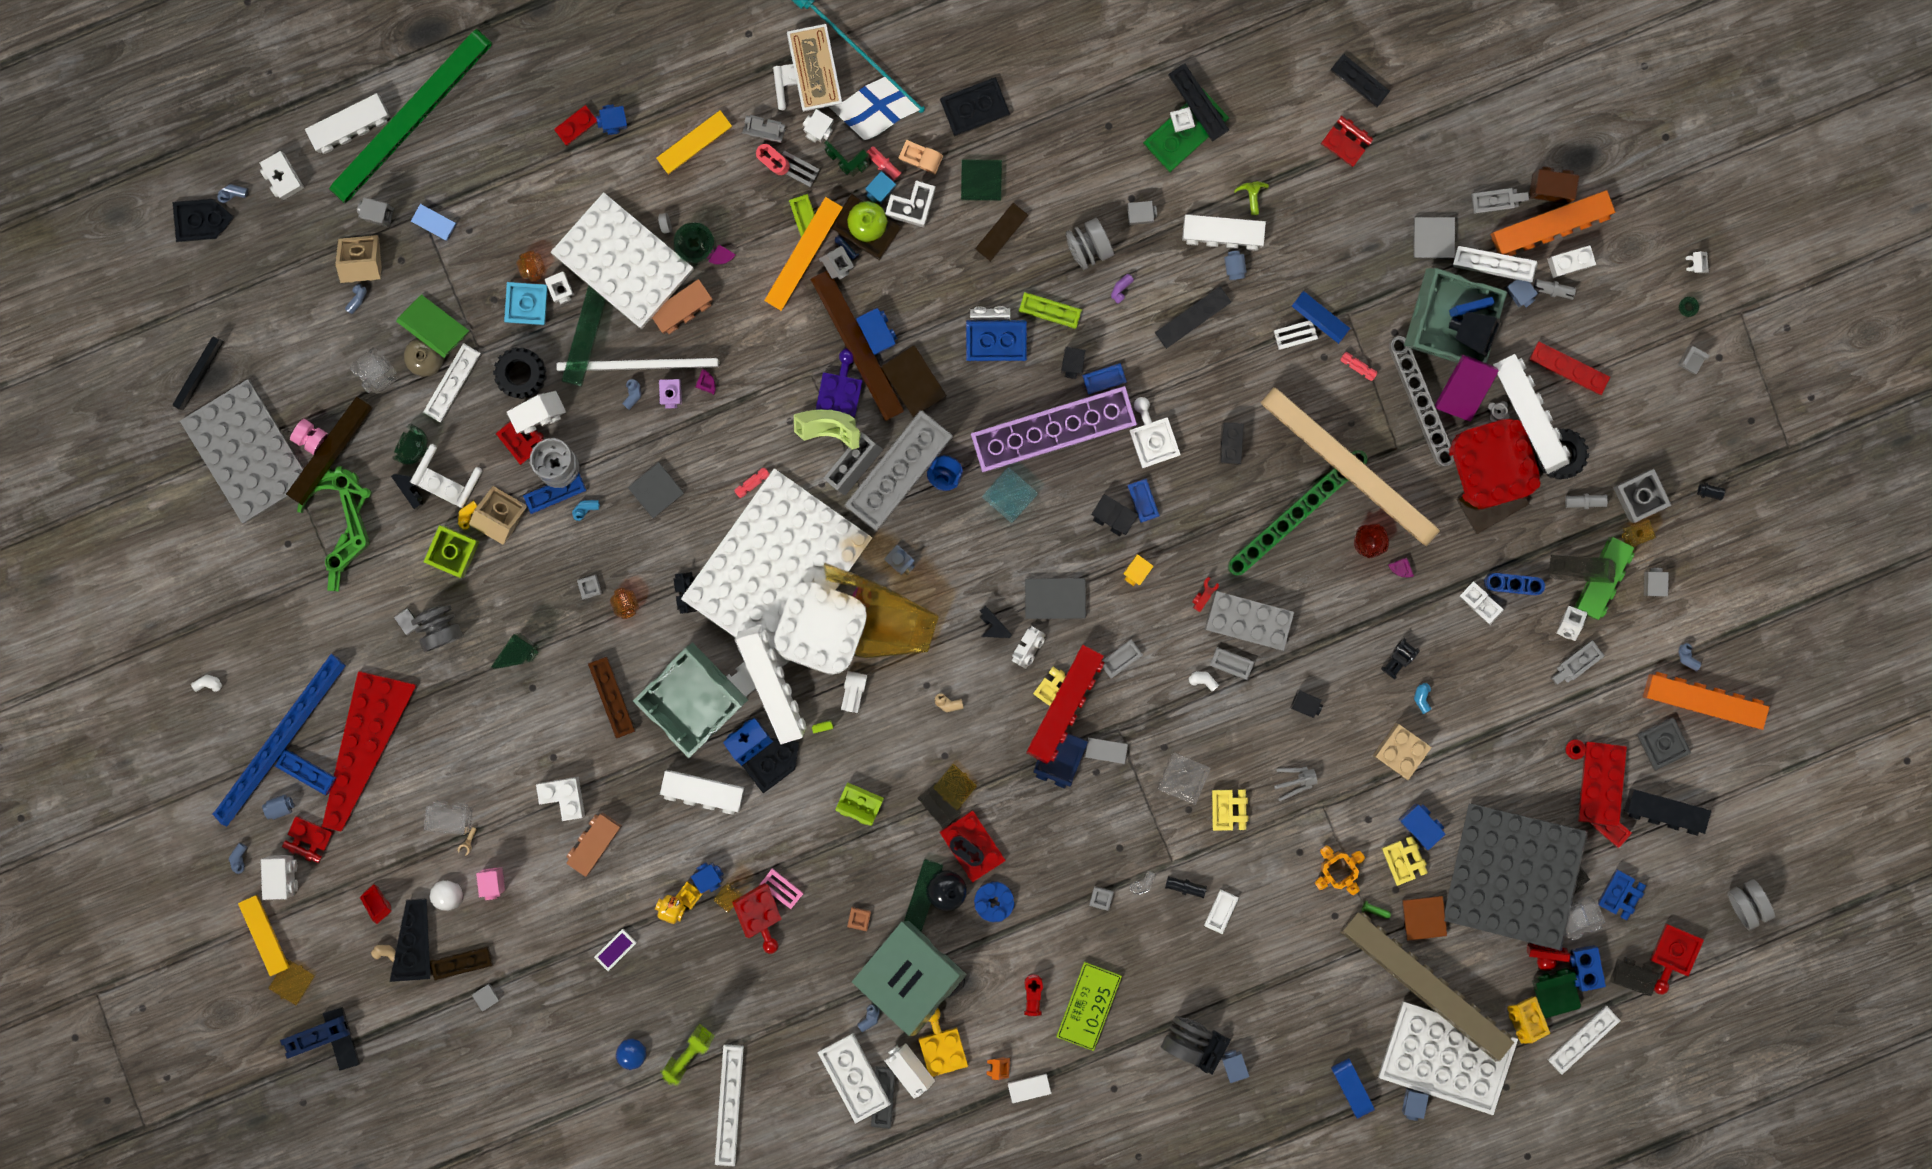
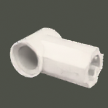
M851 671L847 672L841 710L858 713L867 675Z

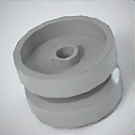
M1755 879L1745 882L1743 890L1735 887L1727 892L1735 913L1747 930L1751 931L1758 927L1759 919L1763 922H1768L1775 918V913L1769 899Z

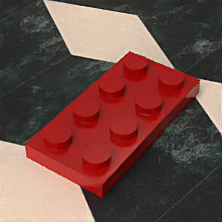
M1587 741L1585 742L1586 752L1583 762L1578 822L1618 827L1620 823L1627 746Z

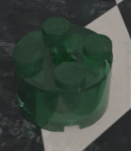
M687 223L682 225L675 233L674 248L678 256L687 263L700 265L711 258L716 248V241L712 232L701 223ZM699 239V246H694L693 248H691L692 244L690 242L692 240L697 241Z

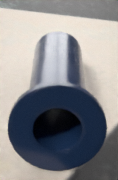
M837 236L834 239L839 247L843 246L851 262L859 256V253L856 254L842 237Z

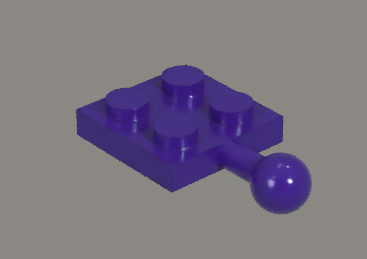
M843 349L839 354V359L842 362L839 375L823 372L816 410L839 411L855 418L863 380L847 377L849 364L853 362V355L850 350Z

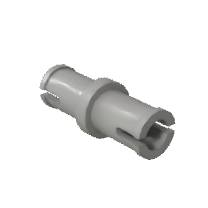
M1539 279L1535 280L1536 283H1534L1533 288L1537 292L1550 294V297L1559 296L1571 300L1574 299L1576 287L1561 285L1557 281L1552 283Z
M1585 493L1583 496L1566 495L1565 506L1566 508L1584 507V509H1589V507H1607V495H1589L1588 493Z

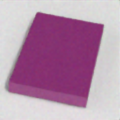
M1462 355L1434 405L1435 408L1471 422L1497 376L1498 368Z

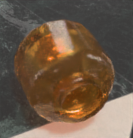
M534 250L520 254L519 259L516 261L521 277L529 279L530 282L541 279V274L546 270L541 255L535 253Z
M620 588L614 591V595L610 598L615 616L628 619L636 615L639 604L633 591Z

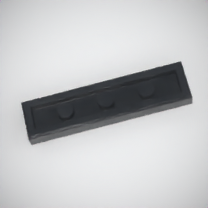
M1185 63L1168 74L1212 142L1229 131V128Z
M1219 286L1156 331L1155 335L1165 349H1167L1229 305L1231 300L1221 286Z
M214 336L210 339L175 399L174 407L180 410L185 409L222 346L223 340Z

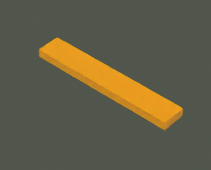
M827 197L824 198L766 296L765 302L782 311L843 208L842 206Z

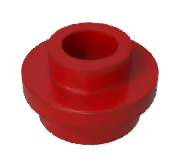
M1574 739L1567 743L1565 751L1569 758L1577 760L1585 755L1586 747L1582 741ZM1574 746L1579 747L1578 753L1573 752Z

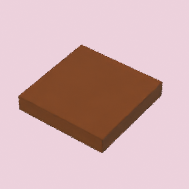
M1443 896L1402 900L1407 941L1447 936Z

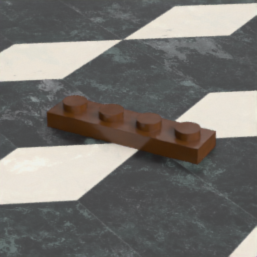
M608 657L588 663L616 739L635 732Z

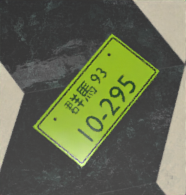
M1084 961L1056 1037L1094 1051L1122 975Z

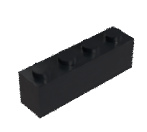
M1632 788L1629 789L1624 811L1629 813L1628 817L1640 820L1642 816L1648 818L1649 823L1656 825L1664 822L1668 824L1667 828L1678 831L1682 827L1687 829L1686 833L1696 836L1699 835V832L1706 833L1711 815V810Z

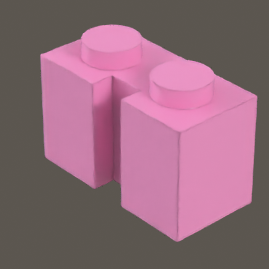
M502 867L482 869L476 873L479 897H485V900L497 899L505 891Z

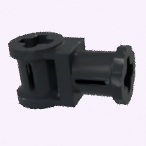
M1403 638L1396 645L1390 655L1392 657L1385 667L1381 668L1382 671L1394 680L1397 678L1396 675L1401 668L1407 667L1420 651V649H1415L1407 643L1406 638Z

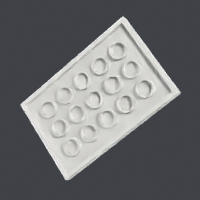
M604 192L551 251L552 255L641 330L694 271V268Z
M1403 1001L1378 1078L1494 1115L1518 1039L1512 1037L1511 1040L1515 1043L1501 1061L1495 1062L1437 1012Z

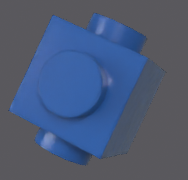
M612 104L603 106V109L599 110V116H596L598 128H602L603 133L607 132L608 135L620 133L619 130L627 129L623 106L614 107Z
M705 862L697 867L698 872L691 876L699 892L702 894L708 889L712 892L721 886L720 882L723 880L721 876L724 874L718 865L715 866L713 863L708 865Z

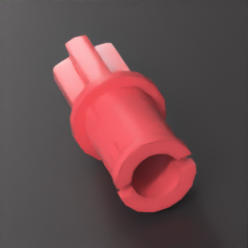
M871 147L867 151L870 159L879 167L878 170L885 173L892 181L901 174L889 161L890 159H886L875 147Z

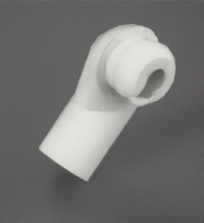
M204 675L191 683L195 692L204 687L212 688L215 692L222 688L220 680L211 675Z

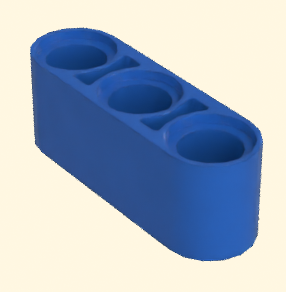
M1490 573L1484 579L1485 587L1491 591L1540 595L1545 589L1544 581L1538 577ZM1494 576L1499 579V585L1495 588L1490 585V579ZM1514 578L1519 582V586L1515 590L1510 587V581ZM1532 581H1537L1539 584L1536 592L1530 589Z
M1348 1058L1332 1066L1331 1069L1356 1118L1358 1119L1374 1111V1106L1350 1059Z

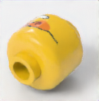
M666 895L663 900L659 898L655 910L658 911L657 916L659 919L675 924L677 921H681L686 907L683 900Z

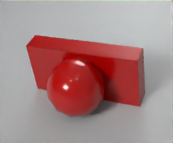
M375 884L360 896L369 916L376 924L387 917L392 911L391 904L384 898L379 887Z
M1533 943L1527 944L1529 957L1537 958L1538 967L1545 972L1553 970L1557 961L1569 962L1570 960L1567 948L1562 947V950H1557Z

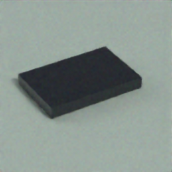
M996 77L940 98L954 137L1010 115Z

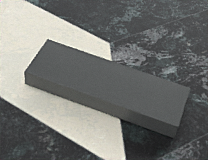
M876 1066L875 1075L891 1105L872 1114L871 1127L891 1129L895 1074L889 1067Z

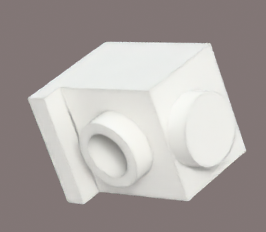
M560 272L545 279L555 303L560 302V304L571 301L570 297L574 293L565 272ZM560 286L565 288L563 293L558 292Z

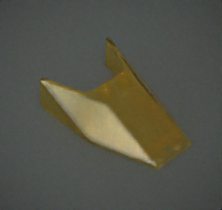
M824 562L825 580L857 586L855 598L865 606L866 622L853 656L872 658L928 652L939 618L937 614L883 585Z

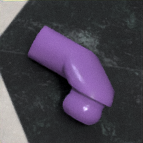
M1126 274L1115 284L1111 298L1116 303H1120L1125 299L1124 294L1121 292L1134 281L1131 275Z

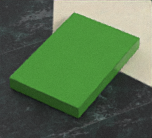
M422 294L396 321L443 358L469 332L468 329Z

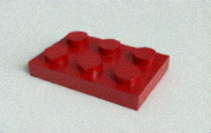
M973 810L939 832L949 848L953 837L963 836L983 852L984 860L979 866H971L954 854L972 883L1006 861ZM962 840L959 842L954 841V849L958 850L961 848L963 851H966V848L962 845ZM970 851L967 852L971 856L972 862L980 860L978 852L975 854Z

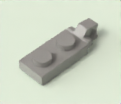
M1512 188L1471 194L1474 214L1514 209L1519 207V202L1529 200L1528 192L1517 193V189Z
M1591 640L1560 663L1557 667L1559 672L1552 676L1551 679L1555 685H1558L1564 679L1567 682L1574 680L1601 660L1604 654L1595 642Z

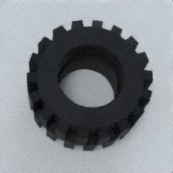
M520 347L506 350L503 355L498 357L499 360L495 362L494 366L496 368L495 371L493 370V375H495V383L498 384V388L504 394L524 399L532 397L533 394L539 392L540 388H543V382L547 377L545 372L547 371L539 355L531 350ZM519 361L527 363L531 369L530 379L523 385L514 384L509 377L510 368Z
M1563 428L1558 429L1562 437L1559 442L1568 444L1572 450V459L1569 464L1547 474L1538 454H1535V459L1538 461L1536 463L1537 466L1542 469L1541 472L1543 474L1546 473L1550 478L1568 479L1577 476L1576 474L1583 471L1582 468L1588 463L1586 459L1589 458V453H1587L1589 448L1584 443L1586 440L1583 437L1581 438L1578 432Z

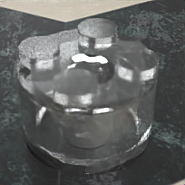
M372 347L355 360L350 369L355 376H359L363 381L362 387L366 392L370 393L372 391L379 394L398 380V377H394L396 371L384 355L380 357L377 354L379 350Z

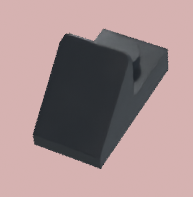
M393 474L391 476L413 509L418 510L422 507L423 503L421 500H423V497L418 490H413L417 485L410 482L412 477Z
M986 605L980 610L982 614L979 617L986 625L989 623L993 625L981 637L1010 638L1012 636Z

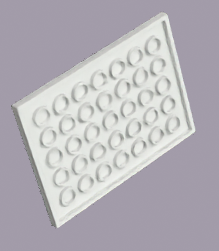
M773 469L681 600L735 638L739 631L761 625L763 631H766L768 634L770 648L775 650L778 666H782L786 659L777 652L774 638L793 588L799 583L811 582L836 590L872 537L779 471Z

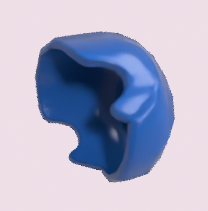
M635 1039L624 1040L616 1050L617 1063L627 1070L641 1067L646 1059L645 1046Z

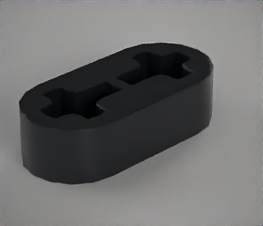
M955 836L951 839V851L969 865L979 866L983 862V852L963 836ZM962 840V845L966 848V851H963L961 848L958 850L954 849V841L959 842ZM970 851L973 854L978 852L980 860L972 862L971 856L967 852Z

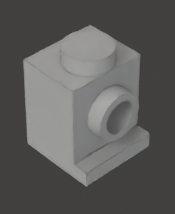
M843 246L819 258V261L823 262L832 279L835 277L841 279L849 274L848 270L854 267Z

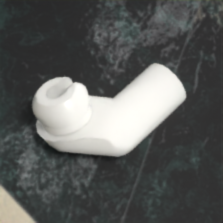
M1196 671L1189 677V682L1193 686L1205 684L1211 691H1214L1219 686L1208 672Z

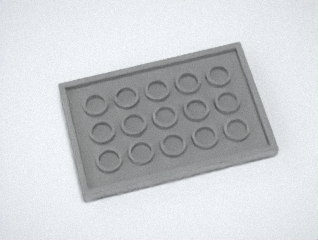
M249 379L180 420V423L242 524L287 498V491L304 469Z

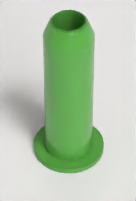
M1367 901L1363 904L1362 912L1367 911L1385 919H1389L1391 916L1389 911L1368 904Z

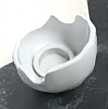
M442 880L435 883L431 888L430 901L433 903V906L440 910H453L462 902L463 892L460 886L454 882Z

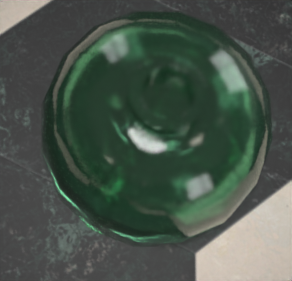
M410 423L406 427L410 430L408 433H402L396 445L394 453L397 455L392 457L393 460L406 465L417 463L420 458L424 457L428 449L426 434L423 430Z

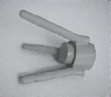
M1308 767L1277 768L1276 770L1277 772L1301 773L1298 774L1297 780L1274 786L1275 789L1299 783L1302 786L1280 797L1279 801L1310 789L1312 785L1317 784V776L1314 769L1308 770Z

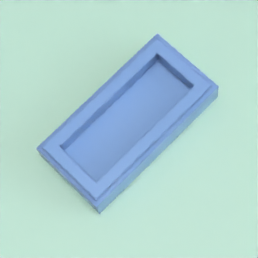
M422 204L419 205L411 222L448 241L456 226L455 222Z

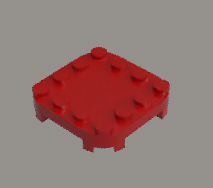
M1503 419L1467 429L1455 435L1456 437L1452 441L1451 448H1449V455L1454 457L1465 493L1462 494L1465 502L1468 501L1478 509H1486L1527 497L1540 487L1539 470L1528 435L1521 421Z

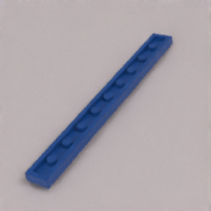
M330 654L214 811L213 816L222 825L227 827L234 819L237 812L341 674L346 665L337 656Z

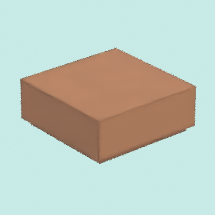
M852 907L847 927L867 931L871 911Z

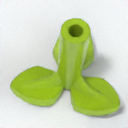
M1264 182L1244 183L1234 190V193L1243 189L1249 192L1251 215L1259 214L1257 194L1260 191V187L1269 188V185Z

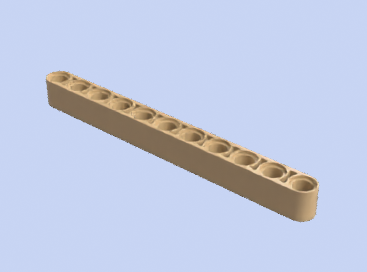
M1273 387L1260 402L1270 413L1423 545L1428 546L1440 532L1434 524L1279 390Z

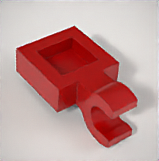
M1209 577L1203 582L1204 591L1202 594L1198 592L1192 601L1194 603L1192 608L1198 612L1202 611L1212 593L1219 587V584L1216 583L1213 588H1210L1208 581L1211 578Z

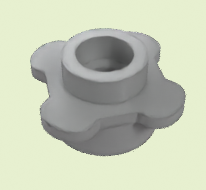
M1501 401L1498 404L1490 403L1488 405L1492 422L1509 419L1508 403Z

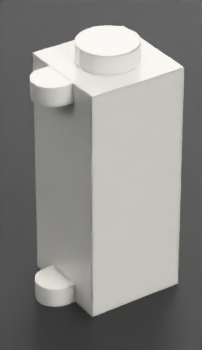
M906 1043L901 1047L896 1045L888 1052L889 1056L885 1060L886 1064L914 1099L922 1095L935 1082L934 1078Z

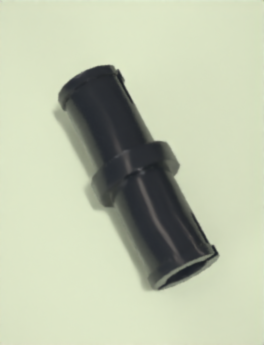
M1168 876L1165 888L1182 892V895L1190 894L1204 899L1207 886L1192 883L1188 879L1184 881Z

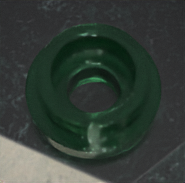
M1685 297L1679 303V311L1685 317H1692L1699 311V303L1693 297ZM1687 303L1691 304L1692 309L1690 311L1686 310L1685 305Z

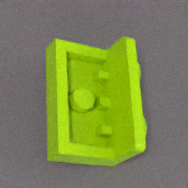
M847 782L835 810L843 816L858 820L861 824L872 826L884 798Z

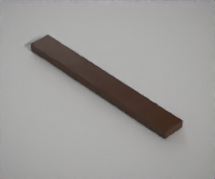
M828 271L811 278L810 280L845 346L852 353L853 361L885 421L903 413L902 406L835 280L831 278Z

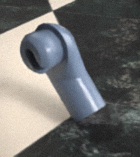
M1688 643L1681 645L1678 650L1681 663L1698 671L1702 663L1692 658V646Z

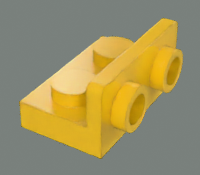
M1536 996L1530 997L1516 1005L1507 1006L1509 1018L1516 1030V1036L1522 1044L1534 1043L1551 1034Z

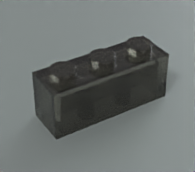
M1551 555L1548 574L1557 580L1614 583L1616 563L1610 558Z

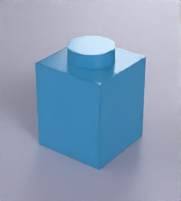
M881 171L865 188L868 193L866 197L874 203L882 204L897 186Z

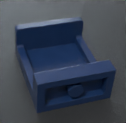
M1068 733L1063 744L1059 742L1056 748L1059 752L1054 761L1050 760L1046 764L1037 759L1033 770L1036 773V778L1047 781L1049 778L1054 780V784L1059 787H1071L1088 741Z

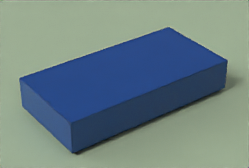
M1493 297L1455 306L1449 310L1450 316L1453 318L1464 315L1466 312L1472 313L1487 309L1494 304Z
M1121 363L1082 375L1088 395L1127 383Z
M1147 479L1127 485L1140 523L1160 516Z

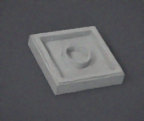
M1415 217L1414 258H1455V218Z

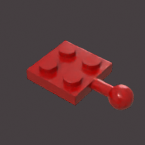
M763 883L732 901L745 937L751 938L761 932L764 939L763 950L768 954H773L778 950L779 945L777 940L771 937L768 927L782 919L769 885Z
M1665 924L1650 958L1651 961L1665 967L1661 978L1657 979L1653 984V989L1657 994L1664 995L1669 991L1668 980L1673 970L1689 977L1704 939Z

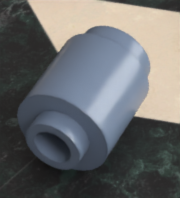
M1240 250L1228 252V256L1224 257L1229 280L1245 278L1247 271L1244 254H1240Z
M284 794L266 801L262 808L265 817L268 820L271 818L274 820L291 814L294 803L291 797H287Z

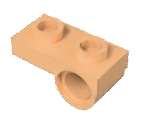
M906 140L899 159L936 175L943 155L933 149L925 148Z

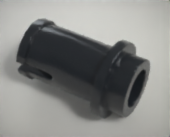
M1704 482L1699 484L1697 494L1701 498L1710 497L1721 501L1724 498L1725 488L1711 486Z

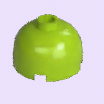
M870 201L860 202L855 205L849 212L847 219L851 234L864 242L879 239L886 231L888 224L883 208L877 203Z

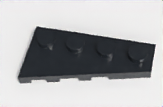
M426 898L406 900L390 982L430 979Z

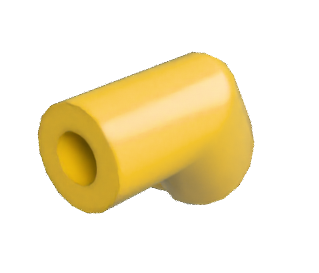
M472 501L459 511L458 525L463 530L470 528L471 514L474 513L478 506L475 501Z

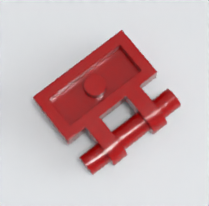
M1341 116L1337 123L1343 126L1342 129L1339 131L1332 127L1321 144L1351 167H1354L1365 152V149L1359 145L1362 141L1370 145L1373 138L1367 135L1368 132L1364 129L1362 131L1356 127L1352 120H1347ZM1350 131L1357 139L1352 141L1345 133Z
M509 422L495 433L520 465L530 459L533 450L532 446L544 440V435L535 430L529 433L532 438L527 441L522 433H516L512 422Z
M295 816L287 834L293 837L294 841L291 843L285 840L282 848L289 850L288 852L293 855L296 853L305 857V860L309 862L320 863L322 856L316 854L318 848L323 851L326 850L333 831ZM301 841L311 845L310 849L307 850L300 847Z

